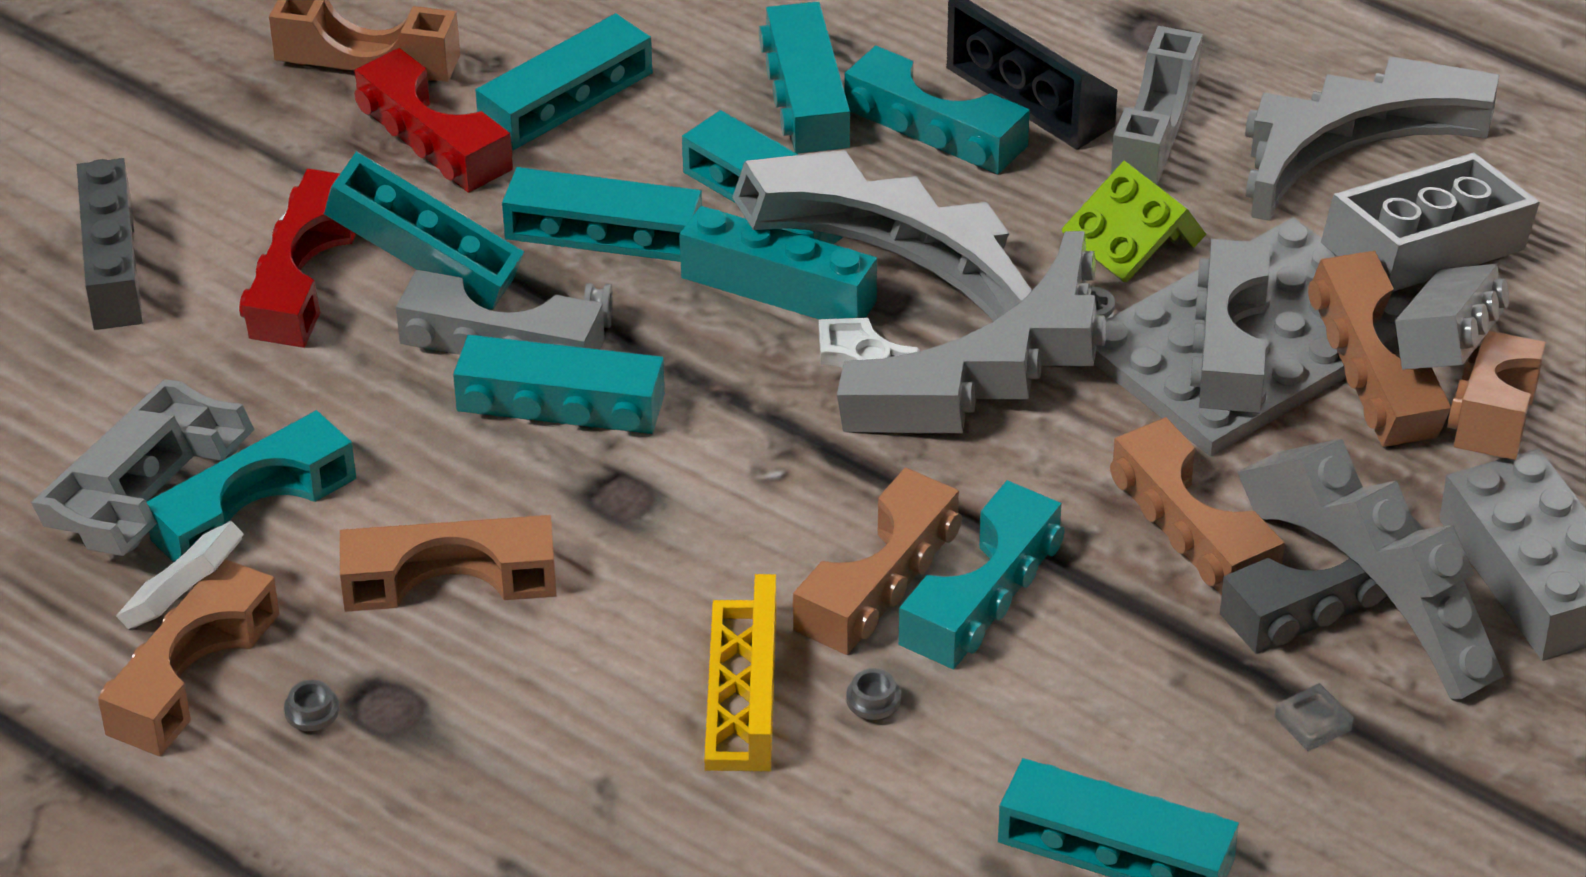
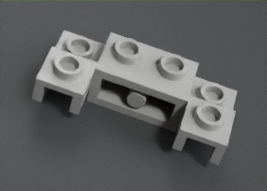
M164 379L31 503L43 527L79 533L87 550L124 556L140 544L141 538L157 524L146 503L150 497L194 456L223 461L225 458L233 455L238 450L239 444L255 429L243 404L211 399L193 390L182 381Z

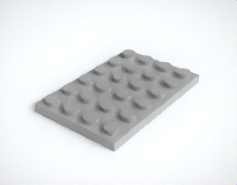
M1294 217L1249 241L1271 243L1265 313L1251 315L1234 323L1245 333L1266 341L1260 413L1199 408L1200 387L1190 386L1193 356L1202 357V353H1193L1195 323H1205V320H1195L1197 290L1207 291V288L1197 287L1199 269L1107 319L1105 345L1096 347L1094 365L1161 418L1167 417L1187 439L1212 457L1346 379L1344 364L1337 350L1330 346L1327 339L1326 326L1319 311L1312 307L1308 296V286L1313 280L1320 260L1337 257V255L1320 243L1322 238ZM1396 291L1392 292L1381 319L1373 324L1379 340L1390 352L1399 348L1395 320L1410 303V301Z

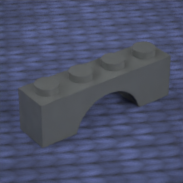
M98 159L92 162L78 163L76 165L85 287L93 329L100 330L143 324L132 232H134L133 209L125 159Z
M1412 516L1417 530H1423L1424 528ZM1266 558L1223 577L1220 615L1251 650L1257 654L1276 645H1284L1293 638L1320 626L1331 625L1339 618L1362 608L1373 607L1383 599L1388 598V595L1351 558L1332 568L1311 571L1290 568L1270 558Z

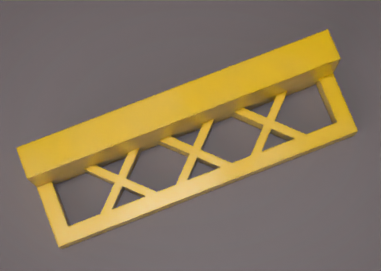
M755 574L754 600H713L704 756L705 771L771 772L777 617L776 574ZM723 619H753V625L737 636L723 625ZM739 653L751 665L735 675L723 666L722 663ZM734 693L739 694L749 702V705L736 715L731 714L720 705V703ZM735 733L748 743L749 752L717 751V745Z

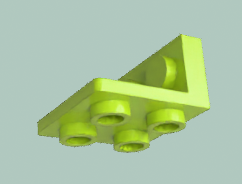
M1125 160L1062 228L1063 234L1065 231H1084L1086 251H1094L1095 260L1122 282H1128L1167 238L1175 242L1180 237L1195 248L1207 235L1185 206Z

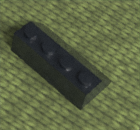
M948 0L946 64L948 70L987 94L992 93L1030 109L1029 120L1076 150L1115 127L1117 89L971 0Z

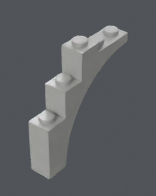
M1389 56L1385 74L1376 73L1374 82L1327 74L1322 92L1313 91L1311 100L1263 92L1258 110L1250 109L1245 129V137L1253 138L1251 157H1255V168L1259 169L1250 170L1246 186V197L1253 198L1252 218L1270 221L1280 199L1298 178L1320 162L1347 149L1378 140L1412 135H1459L1487 138L1494 113L1500 74Z
M846 150L748 160L744 162L732 198L753 230L789 228L820 231L861 240L892 251L931 270L962 291L992 321H995L1019 304L1032 291L1009 256L1004 252L1003 248L1006 245L1009 232L987 202L938 208L917 176L866 181L862 172L857 168Z
M1065 231L1058 255L1042 281L1019 304L992 323L957 340L924 351L883 359L844 361L837 391L843 432L963 433L966 412H974L976 399H1029L1032 379L1040 378L1041 366H1094L1096 347L1105 345L1106 320L1105 316L1097 315L1095 295H1091L1090 283H1086V281H1094L1096 262L1095 252L1086 251L1085 232Z
M1342 438L1280 451L1237 472L1253 511L1262 519H1280L1300 525L1327 539L1358 563L1384 590L1410 624L1426 650L1450 700L1463 699L1504 677L1464 582L1465 579L1473 576L1474 573L1454 525L1417 530L1398 482L1393 481L1363 487Z

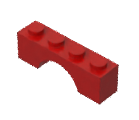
M397 48L355 69L357 90H355L354 95L360 110L367 115L370 114L385 126L392 136L399 137L409 145L417 156L425 158L438 168L446 179L453 180L470 193L513 170L510 132L482 111L455 115L437 112L428 108L430 101L427 70L401 48Z
M307 168L299 186L292 188L288 209L283 220H278L274 226L272 243L267 254H262L259 257L256 266V277L250 289H245L241 295L239 313L242 318H245L249 339L305 348L321 312L315 281L302 273L301 269L313 256L332 247L352 244L356 233L324 215L331 186L340 173Z

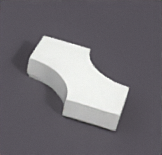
M869 318L819 320L821 365L843 368L844 361L883 359L920 351L918 347L902 346L882 338L873 330Z
M232 521L203 534L173 564L146 581L116 617L128 629H134L160 617L189 588L204 577L215 572L243 539L242 536L244 534Z

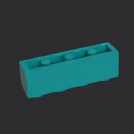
M820 2L766 7V25L759 26V42L761 52H769L766 53L767 76L769 80H773L775 107H783L780 109V123L783 136H791L794 152L797 154L850 148V110Z
M615 13L476 88L477 112H484L510 132L511 148L514 151L652 74L651 36Z
M719 110L682 135L683 173L734 203L735 201L732 197L745 161L798 155L779 142L772 140L722 110ZM783 229L831 244H835L844 237L820 231Z
M357 151L331 186L324 210V215L416 270L462 278L467 296L477 305L492 311L513 281L524 255L523 250Z
M516 167L502 201L504 236L506 240L681 262L680 232L698 208L702 206V190Z
M704 206L698 208L680 232L681 278L819 320L866 318L877 302V257L783 229L753 230L745 218Z
M467 335L453 373L456 409L458 412L653 434L665 396L664 358L661 356L477 335Z
M1022 758L999 805L998 843L1108 877H1228L1235 860L1239 822L1223 818L1214 813H1206L1169 802L1160 797L1149 796L1119 787L1107 781L1096 780L1062 770L1054 765L1042 764Z

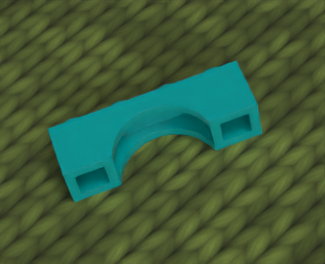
M877 45L845 72L844 92L850 112L999 175L1028 147L1030 109L992 93L964 101L945 100L931 96L914 83L913 60Z
M315 410L148 500L146 503L157 523L149 531L150 540L174 563L203 534L230 522L240 509L253 501L270 496L290 495L316 502L357 479L352 441L320 412Z
M1006 480L981 510L979 548L990 560L979 569L959 576L926 575L899 607L898 645L953 670L967 653H975L983 641L985 631L995 619L999 621L1006 615L1014 595L1021 587L1027 588L1032 583L1041 562L1047 555L1053 556L1060 548L1065 534L1064 527L1060 526L1062 503Z

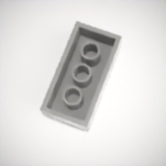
M1470 153L1334 194L1320 243L1337 256L1375 250L1394 288V292L1430 280L1439 269L1475 266L1525 250L1540 202L1476 153Z
M1535 449L1518 454L1516 460L1504 458L1447 474L1439 520L1444 526L1454 525L1468 560L1540 659L1543 661L1586 648V509L1541 450Z

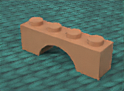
M277 0L269 15L274 60L292 62L298 65L308 64L332 67L340 70H355L397 48H401L426 68L428 81L448 82L460 57L457 11L413 6L404 22L386 30L366 29L349 22L333 8L329 0Z
M1376 251L1324 258L1320 260L1313 280L1309 283V301L1312 307L1319 311L1326 326L1328 342L1333 349L1337 350L1345 367L1346 380L1359 396L1364 407V417L1367 425L1375 430L1382 447L1437 438L1451 406L1432 367L1402 370L1401 359L1382 344L1374 330L1373 324L1381 319L1394 289Z
M1488 331L1483 338L1481 346L1475 348L1469 356L1468 362L1465 363L1462 380H1459L1456 397L1452 401L1447 428L1457 429L1454 448L1516 460L1522 441L1528 406L1532 405L1536 393L1546 342Z
M1167 417L1114 438L1113 461L1110 464V471L1115 484L1121 490L1128 492L1138 503L1144 516L1159 526L1169 537L1173 548L1178 553L1184 554L1198 569L1202 580L1208 586H1213L1221 596L1224 576L1266 558L1282 564L1284 541L1255 511L1232 512L1219 510L1203 504L1187 491L1192 485L1195 447Z
M905 467L878 497V536L887 545L876 554L859 561L844 563L821 561L793 592V631L845 655H848L861 639H868L874 632L878 620L890 606L895 607L899 604L909 583L917 574H924L930 567L934 554L945 542H952L958 534L962 523V515L958 513L959 490Z
M551 515L340 530V581L344 611L398 608L405 595L413 587L427 579L447 574H464L482 579L492 585L503 600L557 597Z
M225 559L215 572L193 585L192 590L180 604L165 615L161 626L148 641L136 648L131 660L115 679L109 680L104 685L98 697L105 735L161 757L191 721L185 684L180 679L182 673L194 661L209 653L232 648L251 649L280 615L274 577Z

